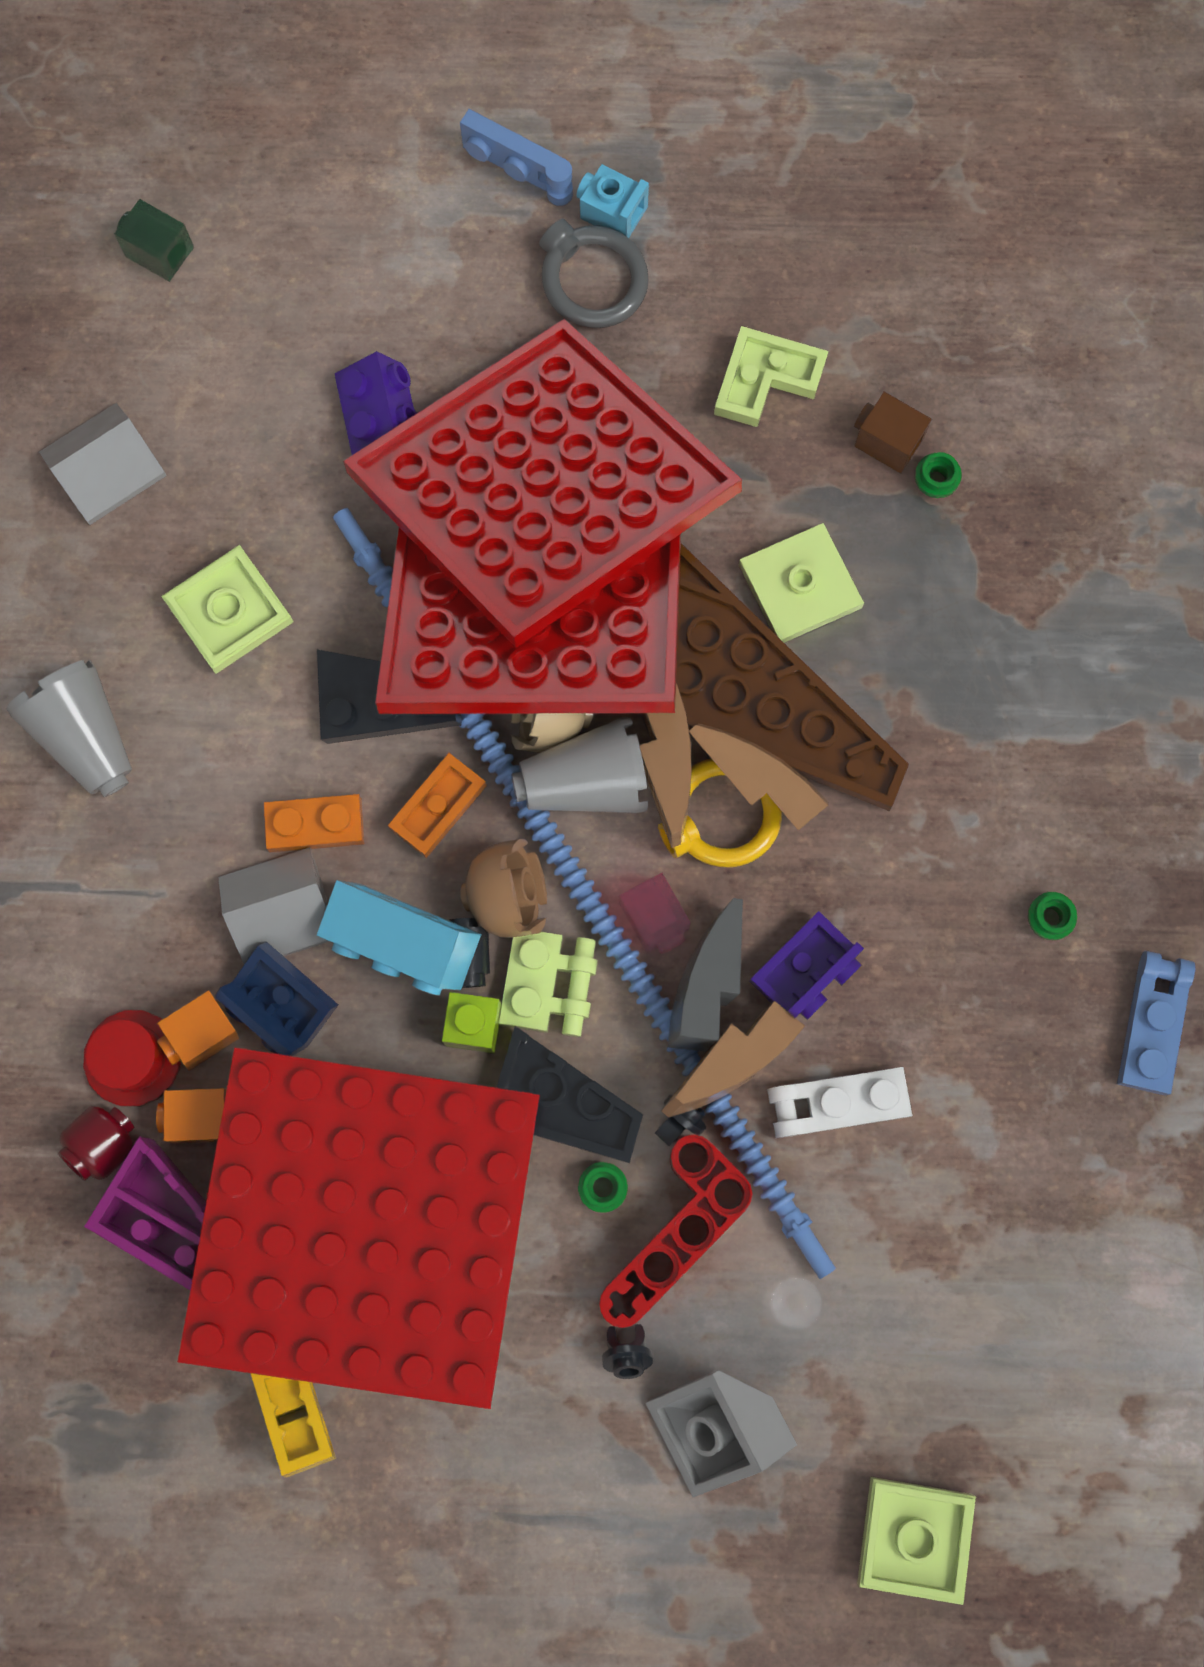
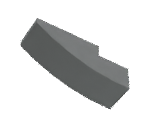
M733 898L705 931L689 958L677 989L671 1013L668 1048L706 1052L719 1041L720 1006H727L740 994L743 899Z

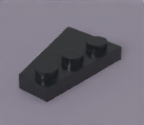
M515 1026L496 1088L540 1095L534 1136L630 1164L643 1114Z

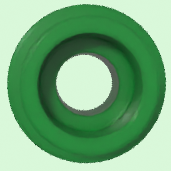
M944 452L926 455L920 460L915 470V482L918 488L925 495L932 498L950 496L956 491L962 478L958 462L954 457ZM930 473H941L945 477V481L936 482L932 480Z
M1046 892L1039 895L1030 904L1028 922L1033 932L1039 937L1052 941L1060 940L1074 930L1077 923V910L1074 903L1064 894ZM1046 909H1053L1057 912L1059 916L1057 925H1051L1045 921L1044 911Z
M598 1162L590 1165L584 1170L578 1183V1192L582 1202L589 1209L600 1213L617 1209L624 1202L628 1191L627 1179L624 1173L614 1164L607 1162ZM599 1178H607L613 1185V1190L607 1197H599L594 1193L593 1185Z

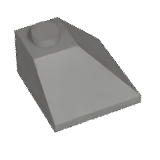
M719 1370L659 1395L645 1403L692 1497L763 1472L797 1446L773 1397Z

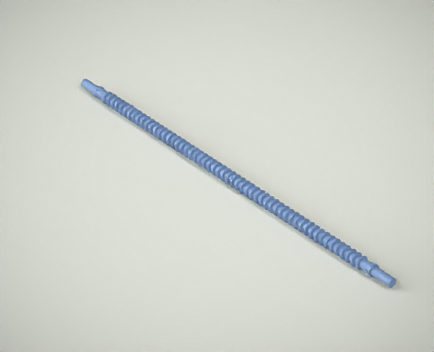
M344 508L338 511L333 516V519L355 552L353 560L358 567H363L368 572L369 585L377 586L375 589L376 596H383L382 606L388 607L393 568L384 565L380 556L381 550L377 543H370L350 510ZM461 714L462 725L460 727L469 729L466 734L467 738L475 739L474 749L483 751L481 761L490 762L488 771L489 773H497L496 784H504L505 788L502 793L505 796L510 795L512 797L510 801L511 807L517 806L519 808L517 817L527 820L524 828L534 831L532 840L541 842L542 845L539 847L541 853H548L547 864L554 863L556 865L554 875H562L564 878L561 886L571 889L568 896L570 899L576 898L579 903L576 905L578 911H585L584 922L591 921L593 923L591 933H599L601 936L598 944L608 947L609 950L606 952V956H613L615 958L614 969L621 968L624 974L621 976V980L630 981L629 992H636L639 996L636 1003L646 1006L644 1016L651 1015L654 1022L651 1024V1027L654 1029L659 1028L662 1032L659 1035V1039H666L668 1041L672 1010L667 1006L670 999L660 996L662 986L653 985L654 974L647 975L644 970L647 967V963H640L637 960L639 951H632L629 947L632 940L622 937L624 927L615 926L614 922L617 920V916H609L607 913L609 904H602L599 900L602 893L592 890L594 881H587L584 877L587 874V870L585 868H578L579 857L570 856L572 846L563 845L562 841L565 839V836L555 832L557 828L556 822L550 823L548 821L550 812L528 810L526 801H516L511 773L520 772L519 765L513 766L511 764L514 759L513 755L504 753L506 744L497 742L499 733L497 731H490L492 722L490 720H483L485 714ZM667 1047V1052L674 1051L677 1055L674 1063L684 1066L685 1070L682 1072L684 1077L690 1074L701 1059L698 1055L699 1051ZM727 1094L709 1103L705 1111L715 1114L716 1118L713 1120V1124H721L724 1129L721 1132V1136H728L731 1139L729 1149L738 1150L739 1155L736 1160L746 1163L745 1174L752 1173L755 1180L752 1182V1185L762 1188L761 1199L768 1198L771 1205L768 1207V1210L776 1211L779 1215L780 1221L783 1224L782 1231L786 1238L793 1237L819 1279L833 1272L836 1267L809 1227L813 1223L807 1213H802L794 1204L792 1199L795 1197V1193H787L784 1187L787 1181L777 1178L776 1174L779 1172V1168H771L768 1162L771 1160V1156H764L760 1150L763 1148V1144L761 1142L756 1144L752 1138L755 1135V1131H747L744 1126L747 1123V1119H740L737 1116L740 1108L739 1106L732 1107L729 1100L732 1098V1095Z

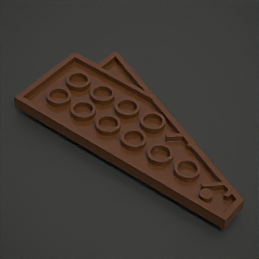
M681 543L676 684L686 712L688 729L690 730L700 723L732 733L757 744L782 759L805 778L890 811L909 763Z

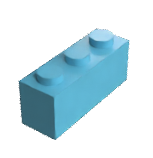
M336 880L317 932V936L333 942L331 950L335 953L352 959H359L360 955L374 960L371 966L374 970L394 977H399L402 972L414 978L412 986L435 995H440L442 989H462L481 934L365 885Z

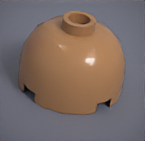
M525 839L500 842L486 847L472 861L467 871L466 883H463L461 886V900L465 910L471 911L475 921L488 933L499 937H520L541 933L545 926L546 918L538 919V903L540 905L547 904L545 878L536 852H525L523 847L528 844Z

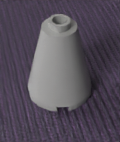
M84 660L77 661L57 670L38 681L40 687L32 693L33 697L29 698L26 692L23 691L8 704L6 709L10 716L91 795L100 791L105 798L129 783L125 776L132 771V767L97 669L91 660H88L87 663Z
M618 718L520 761V772L511 773L516 801H526L528 810L646 812L648 801L639 802L638 791L647 789L638 738L636 734L627 736L625 731L626 728L633 724L631 718Z

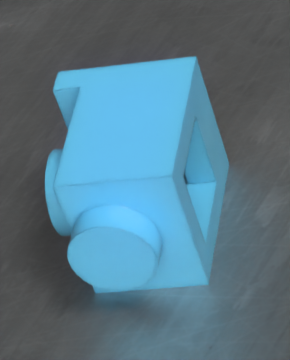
M601 164L595 175L587 172L579 184L577 198L580 199V219L594 226L614 229L629 238L648 208L649 183L643 179L637 182Z

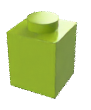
M450 992L442 1042L446 1047L495 1054L502 1006L500 1000Z

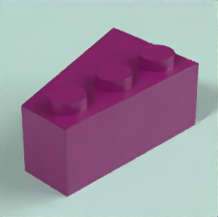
M139 1136L84 1227L188 1290H191L206 1201L154 1139Z

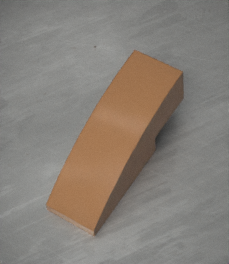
M677 684L675 713H641L651 742L639 745L646 782L671 848L681 845L688 817L691 790V741L686 712Z
M700 723L689 730L690 734L751 806L767 793L796 829L800 830L829 805V802L806 778L782 759L757 744L727 731Z
M775 1001L756 1018L745 1034L731 1024L719 1036V1041L707 1050L661 1111L666 1116L671 1117L698 1109L726 1096L748 1082L784 1051L805 1025L796 1018L794 1019L788 1011Z

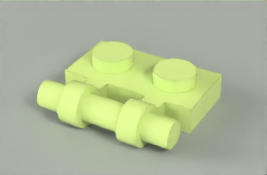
M541 932L513 937L499 1025L513 1028L517 1026L520 1029L548 1033L550 1015L556 1014L564 1016L562 1034L581 1037L583 1020L589 1018L591 1003L586 1002L590 976L596 975L598 960L593 959L596 940L578 937L575 953L569 956L560 954L563 940L562 935ZM557 971L571 973L567 999L553 997Z

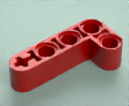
M694 1134L684 1136L675 1143L669 1158L671 1168L676 1176L695 1195L607 1284L601 1293L599 1303L601 1314L608 1323L615 1327L625 1328L637 1323L747 1210L751 1203L753 1193L751 1184L746 1177L703 1136ZM685 1145H698L705 1152L706 1164L701 1171L695 1173L688 1172L680 1165L679 1151ZM722 1180H732L741 1189V1201L732 1209L723 1208L715 1200V1188ZM690 1215L703 1219L707 1227L706 1237L697 1245H688L679 1234L680 1223ZM657 1251L667 1254L672 1262L670 1275L662 1281L650 1280L645 1275L643 1269L646 1257ZM632 1270H635L641 1283L654 1290V1293L648 1299H645L640 1290L631 1301L635 1309L634 1312L629 1316L624 1312H620L615 1316L610 1312L613 1301L609 1296L615 1290L622 1295L627 1293L634 1283L627 1280L626 1276Z

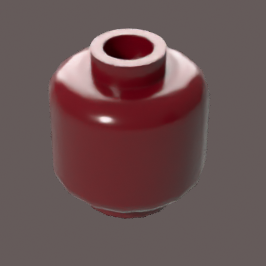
M90 1106L61 1133L59 1140L62 1149L58 1152V1155L82 1180L86 1181L90 1176L97 1180H104L125 1161L133 1148L134 1142L129 1133L135 1127L116 1107L107 1112L98 1106Z

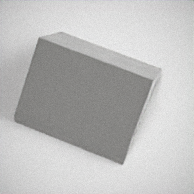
M117 403L39 451L49 469L89 525L167 476L131 420Z
M310 847L218 877L222 915L244 964L256 947L265 942H268L283 956L329 942L317 936L328 900Z

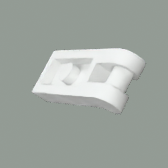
M903 1067L767 1089L769 1103L775 1104L778 1122L773 1123L776 1138L913 1116ZM807 1099L810 1113L809 1118L797 1119L795 1100Z

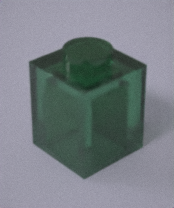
M141 199L137 201L131 211H127L122 215L118 222L117 230L114 233L125 257L169 282L194 249L184 223Z

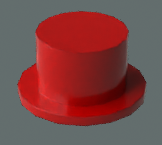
M124 1010L105 1018L92 1031L84 1048L83 1069L89 1085L102 1099L121 1107H141L158 1100L164 1094V1091L173 1086L181 1068V1060L172 1065L157 1042L158 1039L165 1035L158 1025V1022L163 1020L161 1017L144 1010Z

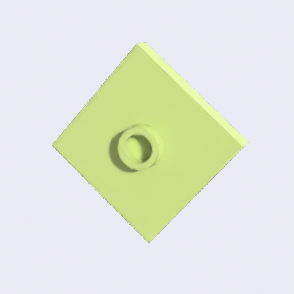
M824 523L739 560V567L771 631L784 643L860 610L864 605Z
M240 545L161 596L215 674L293 623L287 610Z
M871 1477L857 1581L858 1586L963 1605L976 1496L970 1493Z

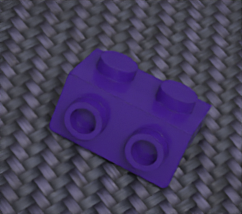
M376 351L334 373L352 455L417 414L409 389L411 384L410 375L405 366L395 359Z
M818 911L749 982L771 1003L775 1001L788 1011L794 1019L801 1014L808 1020L828 1000L821 992L834 979L842 986L862 966L855 958L864 948L858 942L853 945Z

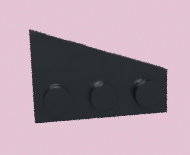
M317 649L321 740L325 743H339L462 725L461 714H379L375 702L381 661Z

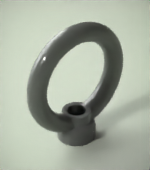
M565 219L556 221L543 234L539 245L547 254L542 265V284L548 301L561 316L580 326L605 328L625 321L637 311L647 293L648 269L641 251L627 236L603 226H583L574 229ZM597 244L609 247L620 254L627 263L631 274L630 287L626 296L616 305L599 310L584 308L573 302L563 291L559 277L561 264L573 257L580 246Z

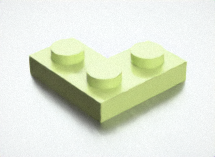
M741 326L715 405L714 415L758 427L770 387L814 399L828 351Z

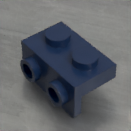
M268 942L258 945L234 980L220 987L215 994V998L225 1006L226 1012L233 1019L246 1024L255 1032L269 1051L287 1056H293L307 1048L339 1005Z

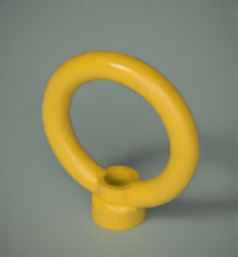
M712 758L703 760L691 767L690 796L695 788L706 779L715 776H726ZM767 793L761 797L760 800L763 806L761 827L753 839L736 848H719L703 841L700 838L695 823L689 816L687 817L682 842L679 846L671 848L662 823L658 824V830L665 847L674 858H678L688 852L699 861L712 866L737 867L753 862L772 846L781 827L782 811Z

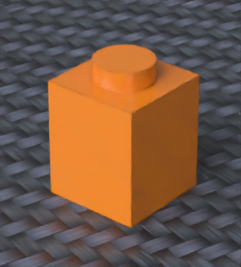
M209 990L158 1022L159 1027L165 1034L157 1040L158 1044L172 1065L182 1060L188 1071L239 1039L234 1027Z
M227 1089L164 1091V1103H158L156 1110L157 1130L159 1133H164V1142L175 1144L217 1142Z

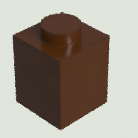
M884 391L875 406L868 402L859 414L854 424V427L859 430L854 447L902 474L925 438L932 419Z

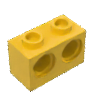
M251 1374L281 1475L290 1477L336 1459L313 1383Z

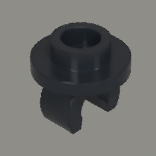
M669 1095L664 1100V1105L667 1104L673 1095ZM700 1107L689 1112L671 1116L659 1127L655 1134L668 1146L685 1129L696 1135H701L706 1130V1125L702 1120L705 1112Z
M635 1324V1339L629 1344H622L617 1340L615 1326L608 1328L606 1335L608 1350L602 1355L603 1368L612 1372L615 1377L620 1379H633L641 1376L644 1370L653 1364V1353L649 1348L645 1347V1331L643 1326Z

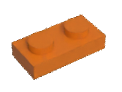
M448 753L392 819L388 827L427 858L486 788V781L452 754Z
M359 794L264 802L266 849L269 853L303 850L309 847L317 849L364 844L362 798Z

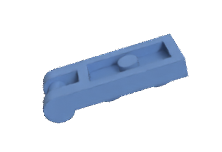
M468 109L460 121L463 148L473 158L482 162L489 161L503 168L511 178L520 182L527 181L547 192V198L553 205L563 206L571 201L573 186L571 182L572 166L569 161Z
M1146 950L1143 952L1137 971L1117 1081L1118 1085L1165 1096L1171 1094L1189 988L1195 975V962L1180 958L1176 962L1162 959L1159 953ZM1157 978L1170 980L1168 994L1154 991Z

